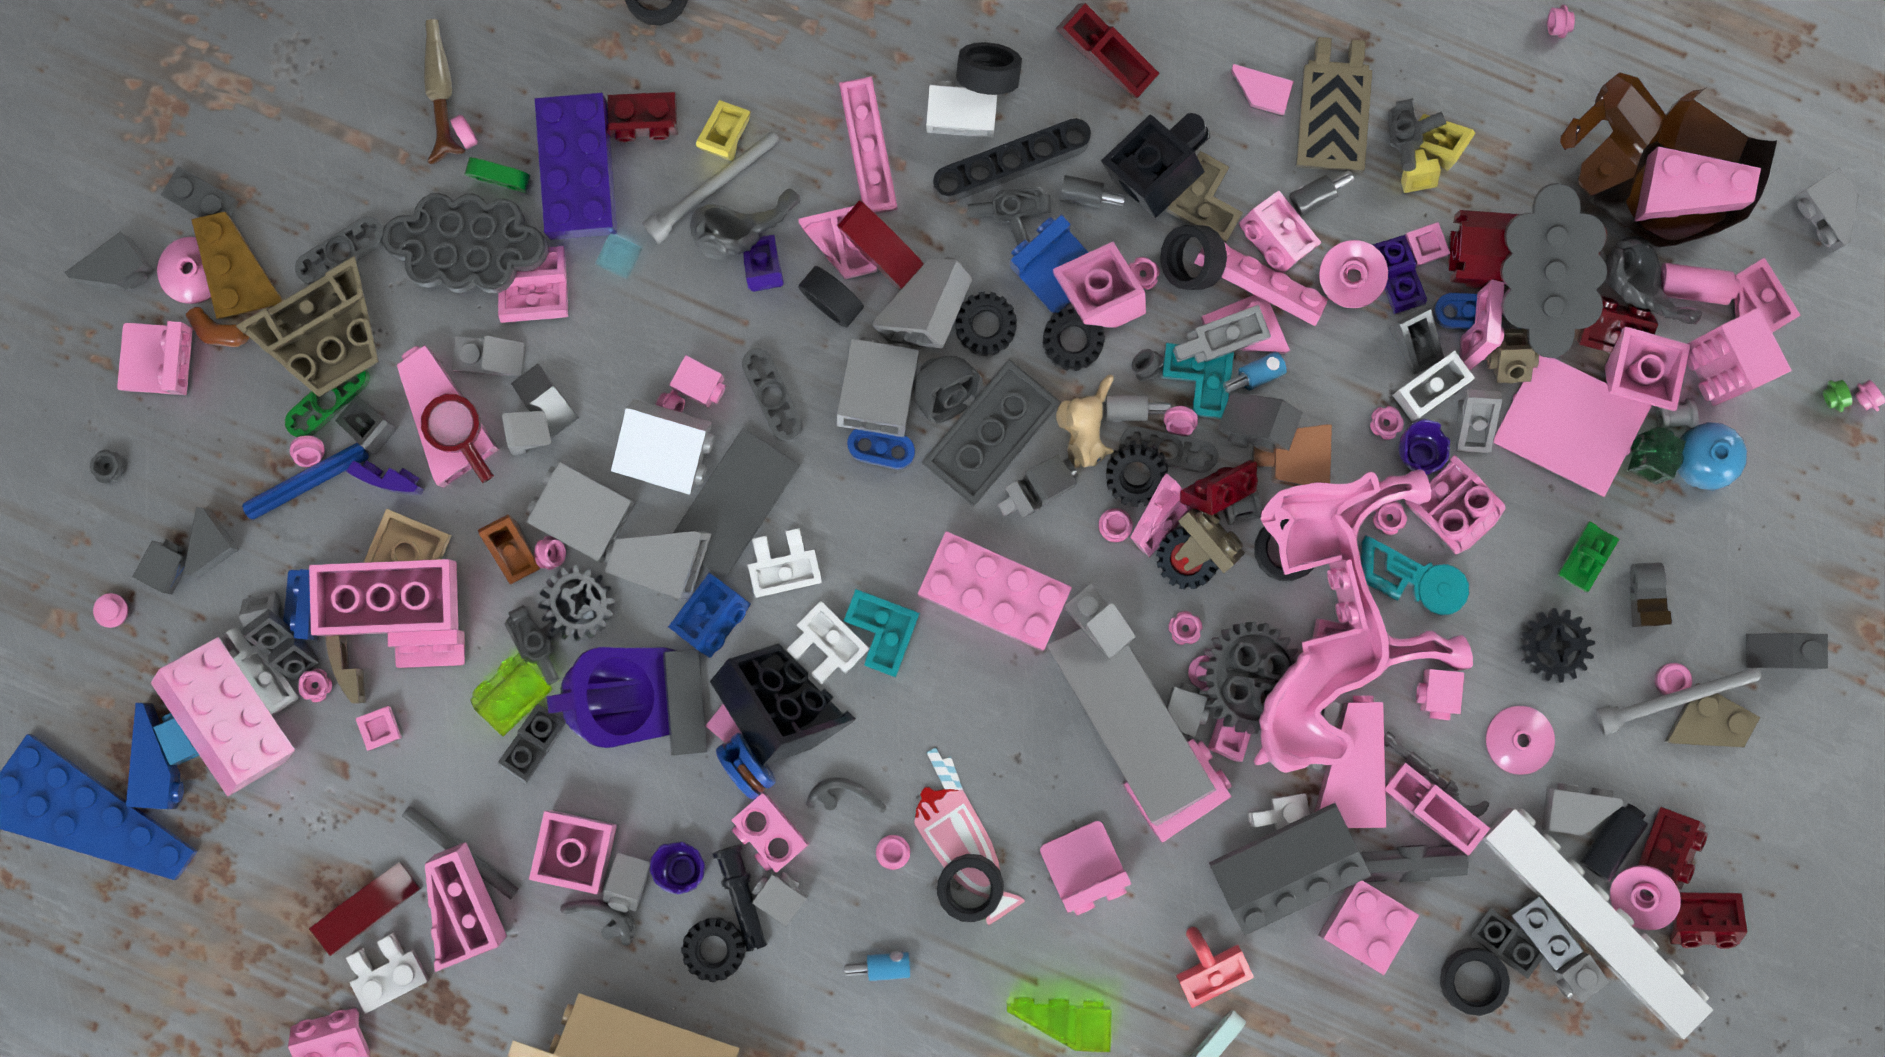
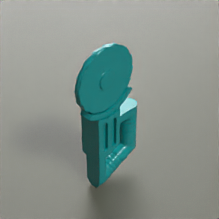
M1365 535L1361 542V565L1367 585L1398 601L1405 587L1409 584L1413 586L1415 602L1421 600L1422 604L1430 612L1439 615L1453 614L1459 611L1467 602L1469 583L1464 573L1457 567L1448 564L1433 566L1432 562L1423 566L1370 536ZM1375 549L1385 554L1384 571L1400 579L1397 585L1373 573Z

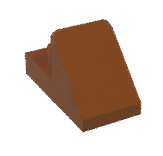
M509 514L478 529L480 537L509 584L540 570L533 552L522 535L519 523Z

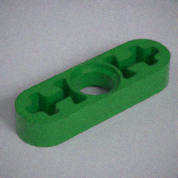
M368 370L357 375L359 379L357 384L348 382L343 387L344 390L348 391L345 396L337 387L331 390L336 395V403L330 409H322L318 402L319 397L311 391L287 413L285 417L287 431L295 437L314 436L348 405L356 395L360 394L367 387L370 379ZM309 404L312 405L315 411L322 414L320 419L312 415L306 421L309 426L307 430L295 429L298 425V422L295 420L297 416L300 415L305 418L313 412L307 408Z

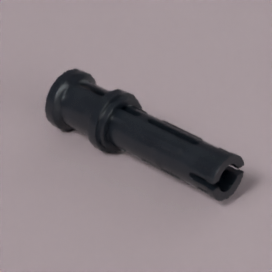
M741 844L718 850L712 853L714 859L718 860L723 876L721 885L725 890H729L745 942L746 952L753 951L756 947L760 949L768 944L765 941L755 905L752 904L753 898L748 885L752 877L750 872L745 870L740 853L743 848Z

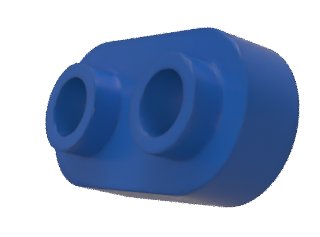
M1447 293L1441 296L1433 306L1435 321L1440 326L1448 329H1470L1475 324L1477 294ZM1446 306H1450L1455 310L1454 317H1447L1445 315L1444 308Z
M855 429L848 437L847 445L851 456L861 462L900 470L908 467L915 457L914 444L907 436L900 437ZM861 440H869L871 448L867 451L860 450L858 445ZM896 447H901L905 454L902 458L897 459L892 456V450Z

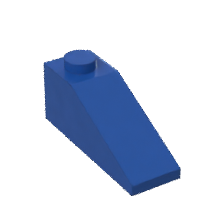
M153 703L135 704L126 807L177 809L178 803L183 799L184 785L183 782H180V772L177 765H169L153 728L161 724Z

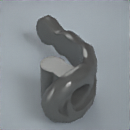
M838 777L828 778L819 782L811 790L806 801L808 808H814L818 799L824 804L825 809L834 810L837 807L838 800L829 790L843 788L863 798L878 812L883 813L886 810L884 802L868 789L849 779Z
M597 899L571 901L562 904L560 907L562 914L578 911H597L613 918L614 920L610 921L601 931L604 939L610 940L614 936H621V942L625 946L631 945L634 939L635 922L629 911L621 912L609 907L608 903Z

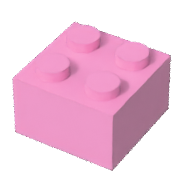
M554 810L544 811L529 880L592 894L603 892L617 824Z
M1362 880L1345 889L1318 936L1380 974L1385 975L1419 915Z

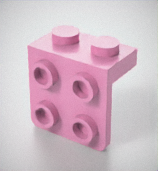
M1100 821L1091 822L1043 844L1040 848L1041 856L1068 913L1073 910L1076 915L1085 913L1095 908L1093 901L1104 896L1107 897L1108 901L1126 894L1125 887L1131 885L1130 879L1120 863L1105 827Z

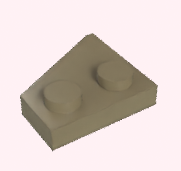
M1717 693L1685 703L1665 741L1670 744L1745 747L1761 717Z

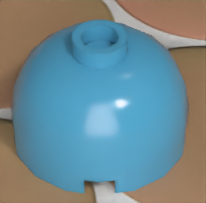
M1706 422L1695 428H1690L1680 437L1674 459L1678 473L1687 484L1700 489L1714 491L1729 486L1741 476L1747 464V448L1743 438L1735 429L1723 423Z

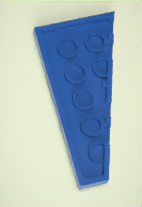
M32 734L25 736L0 771L1 830L172 880L179 879L198 852L138 808L126 807L125 799Z

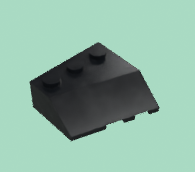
M779 643L728 659L710 680V683L761 766L813 749L856 720L848 711L843 714L831 702L834 697L825 688L820 691L808 679V671Z

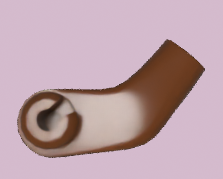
M194 307L186 313V318L204 343L239 347L249 340V336L238 329L236 324H218L201 307Z

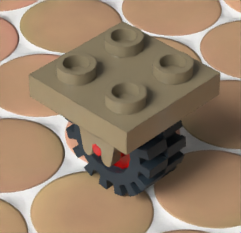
M1192 508L1178 520L1182 526L1171 531L1159 544L1160 548L1156 554L1159 557V561L1156 562L1157 567L1162 568V577L1165 578L1167 576L1170 579L1169 584L1172 586L1178 584L1180 585L1179 589L1184 590L1187 587L1196 589L1200 585L1203 586L1216 574L1218 569L1225 573L1245 554L1241 549L1243 543L1239 537L1232 531L1227 533L1219 523L1221 518L1218 513L1209 515Z

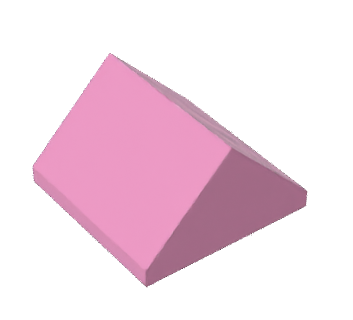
M1624 327L1604 367L1609 393L1676 411L1691 345Z

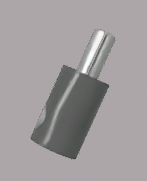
M1346 171L1333 179L1324 175L1307 185L1300 186L1297 190L1290 193L1291 202L1297 213L1303 216L1337 198L1336 190L1353 182L1354 177L1350 171Z
M1065 175L1059 200L1099 208L1101 202L1123 206L1126 197L1125 194L1103 190L1104 183Z

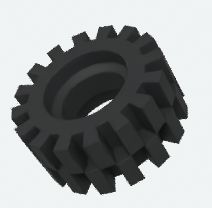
M985 291L979 292L976 296H969L968 300L962 303L956 317V334L958 339L961 340V344L965 348L970 349V352L974 354L980 353L982 356H988V354L995 355L1002 349L1005 350L1013 340L1017 327V317L1013 306L1009 305L1007 299L1003 296L999 297L994 292H990V294H985ZM989 311L997 316L1000 326L995 334L984 337L975 332L973 319L978 313Z
M1067 307L1061 309L1059 313L1051 316L1044 329L1042 343L1046 356L1052 360L1055 366L1059 365L1063 367V370L1067 371L1068 369L1079 371L1081 368L1091 366L1098 359L1105 341L1103 326L1084 324L1074 307L1072 309H1067ZM1076 326L1085 332L1087 343L1083 349L1071 352L1062 346L1060 335L1067 327Z
M1136 440L1130 441L1128 446H1125L1123 443L1119 445L1118 451L1114 450L1110 460H1108L1106 469L1108 490H1112V496L1115 499L1120 497L1121 503L1127 505V502H1132V507H1138L1139 503L1143 502L1144 506H1147L1165 474H1168V464L1165 462L1164 454L1162 452L1159 454L1158 447L1154 444L1152 447L1147 446V441L1136 444ZM1133 462L1145 464L1150 470V478L1141 485L1129 483L1123 473L1127 465Z
M719 917L706 918L692 926L685 935L683 947H681V954L684 957L683 963L689 968L688 971L692 975L698 976L697 979L702 981L709 980V982L722 981L733 975L742 964L746 952L741 931L731 921L728 922L724 918ZM709 936L720 937L727 946L725 958L718 963H710L701 955V943Z

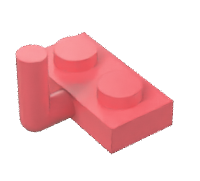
M1190 927L1186 931V936L1201 962L1176 975L1191 1008L1254 978L1239 945L1213 957L1208 944L1197 927Z

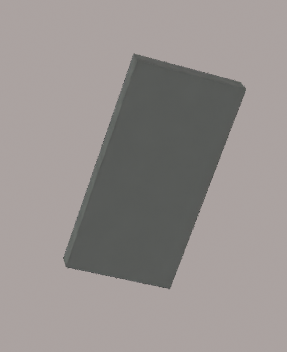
M1008 359L922 461V464L974 507L1058 408L1061 401L1013 361Z
M742 428L673 533L691 531L711 533L712 535L702 565L726 579L800 465Z

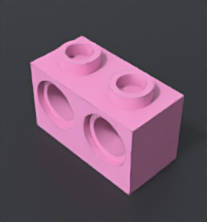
M763 792L731 820L736 825L732 829L733 833L744 845L748 842L753 845L758 851L754 857L766 871L772 868L777 873L809 845L807 840L766 792ZM754 811L762 813L766 818V825L761 831H754L748 826V816ZM782 838L788 843L789 850L786 856L776 857L771 853L770 843L773 839Z

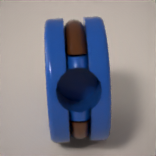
M736 733L731 737V740L722 743L716 748L717 757L736 786L749 799H756L766 788L769 789L776 784L775 776L769 765L761 766L742 733Z

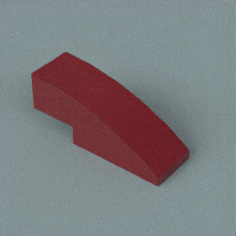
M1086 3L1077 4L1056 28L1082 55L1134 98H1138L1160 74L1113 26H1108Z
M860 200L837 225L861 254L877 267L887 280L899 290L924 265L920 258L898 235Z
M398 862L310 927L309 930L329 956L335 955L389 915L421 888L404 865Z

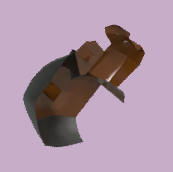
M1619 72L1601 87L1595 104L1580 119H1572L1560 138V143L1564 150L1574 148L1602 120L1608 121L1613 130L1611 135L1581 164V173L1578 181L1582 189L1588 194L1586 200L1658 248L1676 246L1716 234L1748 219L1767 184L1777 140L1767 141L1748 137L1694 100L1706 88L1693 90L1681 97L1665 114L1638 77ZM1657 147L1761 168L1755 200L1742 210L1679 215L1678 217H1660L1635 221L1647 157Z

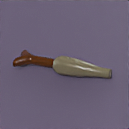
M429 19L425 21L424 85L425 93L434 106L436 141L427 163L435 164L449 153L459 155L465 153L466 150L459 146L450 135L447 101L453 91L452 80L440 36L439 20Z

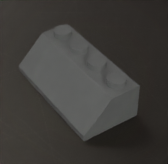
M1336 803L1209 862L1225 899L1245 936L1371 877Z

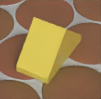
M1423 114L1419 121L1430 116ZM1446 121L1447 124L1424 133L1423 144L1416 150L1423 149L1427 158L1430 160L1438 159L1439 165L1449 171L1457 162L1475 135L1473 129Z

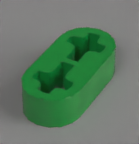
M469 157L464 175L472 179L523 193L526 192L531 177L530 174L521 170Z

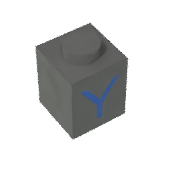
M165 539L164 543L151 541L132 577L161 593L172 595L184 573L187 557L182 554L184 547L168 539Z

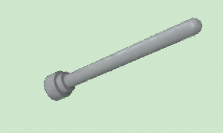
M775 132L768 133L663 216L661 214H658L656 217L651 215L642 222L646 231L659 245L669 237L668 233L672 230L671 226L774 147L779 142L778 134Z
M1757 668L1747 669L1621 709L1618 706L1613 708L1610 705L1596 709L1598 723L1604 735L1618 732V728L1624 726L1626 721L1756 682L1761 678V672Z

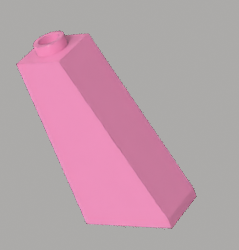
M425 345L422 348L415 346L402 355L403 361L397 364V368L433 480L438 486L445 488L471 470L472 467L461 451L458 453H446L434 448L423 435L421 416L425 407L434 398L443 394H457L462 397L463 395L432 350ZM446 402L439 405L430 417V430L433 437L445 445H456L463 442L472 430L473 419L470 411L458 402ZM481 423V431L473 445L483 460H485L500 449Z
M1353 696V703H1343L1337 728L1349 734L1354 743V750L1346 763L1338 766H1326L1314 812L1336 803L1348 828H1386L1383 702H1374V696Z

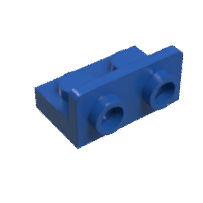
M289 570L283 621L290 627L291 631H294V638L317 641L318 636L311 635L309 570Z
M709 572L668 628L695 649L711 658L716 651L722 648L726 637L736 624L744 619L751 603Z

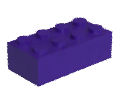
M603 93L534 98L544 233L550 240L618 235L611 140L606 126L608 124V102Z

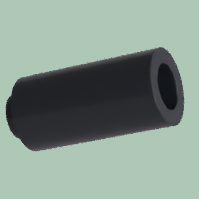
M1629 803L1626 807H1620L1608 819L1580 863L1600 878L1610 882L1648 826V823L1643 820L1646 814Z

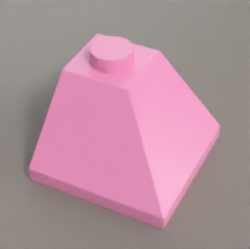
M1114 242L1053 269L1054 276L1084 324L1117 328L1146 314L1145 291Z

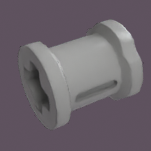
M1693 397L1686 398L1685 402L1678 403L1676 411L1656 406V420L1661 432H1667L1672 427L1688 425L1689 428H1695L1698 426V408Z

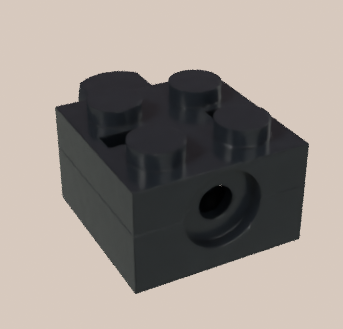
M1187 113L1170 130L1150 114L1112 149L1101 162L1112 181L1156 218L1205 172L1195 152L1210 139V133L1202 117L1196 113Z

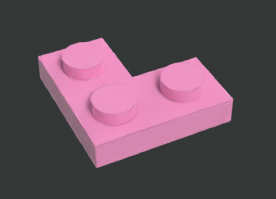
M1491 280L1477 293L1475 324L1460 339L1459 357L1469 370H1472L1482 360H1485L1494 349L1502 344L1504 328L1501 327L1503 315L1501 303L1504 296V282Z

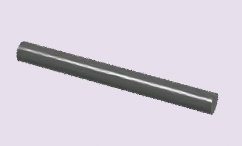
M409 806L402 814L404 819L445 850L460 844L412 806ZM471 852L481 877L511 900L519 888Z

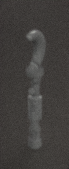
M1389 731L1384 735V746H1390L1394 749L1395 752L1405 758V762L1422 776L1426 775L1435 785L1442 788L1445 793L1478 818L1487 811L1489 802L1483 801L1475 806L1466 805L1459 798V793H1457L1459 789L1456 782L1453 780L1447 782L1439 777L1438 769H1431L1429 763L1415 754V752L1408 751L1395 740V736Z

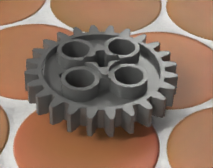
M1246 622L1245 626L1243 623L1233 624V630L1231 628L1221 630L1223 638L1213 637L1211 639L1215 649H1204V653L1210 659L1209 662L1199 663L1207 671L1205 675L1199 676L1198 680L1206 682L1207 687L1199 692L1204 695L1209 694L1210 699L1206 702L1205 707L1217 708L1213 718H1224V727H1233L1235 725V732L1243 733L1246 730L1248 734H1258L1259 730L1261 732L1259 718L1264 706L1261 704L1260 696L1264 692L1267 697L1275 686L1268 683H1255V680L1251 678L1227 674L1226 669L1228 668L1237 673H1249L1251 677L1271 680L1277 683L1288 667L1295 663L1293 657L1299 651L1298 648H1287L1291 641L1290 637L1279 639L1280 629H1271L1269 631V624L1267 623L1258 624V626L1256 622ZM1239 650L1243 652L1244 656L1242 664L1239 663L1237 658ZM1269 659L1273 662L1272 672L1268 669ZM1232 683H1234L1236 687V694L1234 698L1231 696L1230 686Z

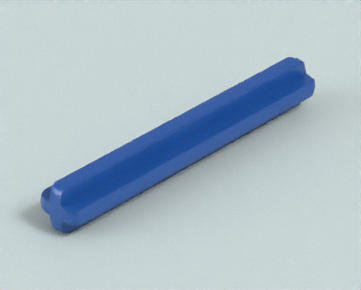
M355 443L242 504L243 510L249 519L254 520L346 471L353 460L358 463L369 458L368 452L358 443Z

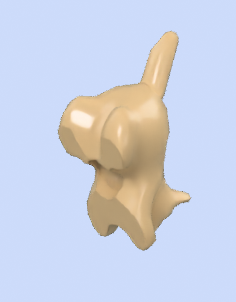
M1111 374L1107 375L1100 382L1095 395L1075 398L1072 401L1065 400L1057 409L1056 420L1059 427L1064 428L1071 434L1067 452L1068 459L1074 468H1079L1080 465L1083 467H1095L1106 455L1114 452L1112 448L1106 447L1100 440V425L1103 417L1102 404L1114 380V376Z

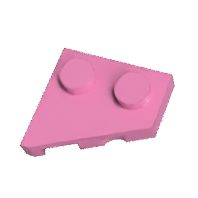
M1765 257L1735 275V279L1740 281L1739 293L1737 298L1734 299L1736 318L1759 307L1773 333L1801 316Z

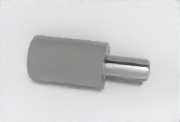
M1106 395V421H1147L1148 414H1165L1171 408V404L1168 402H1148V395Z

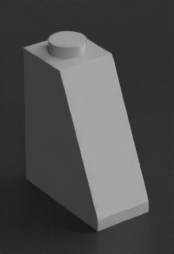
M929 258L874 319L872 326L890 344L904 343L913 346L943 348L973 279L963 268V264L954 258Z
M691 531L616 539L615 543L607 551L605 558L607 567L605 572L678 599H691L712 534L705 531Z

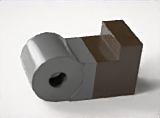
M1661 562L1632 564L1630 571L1632 627L1671 625L1672 618L1671 611H1668L1666 573Z

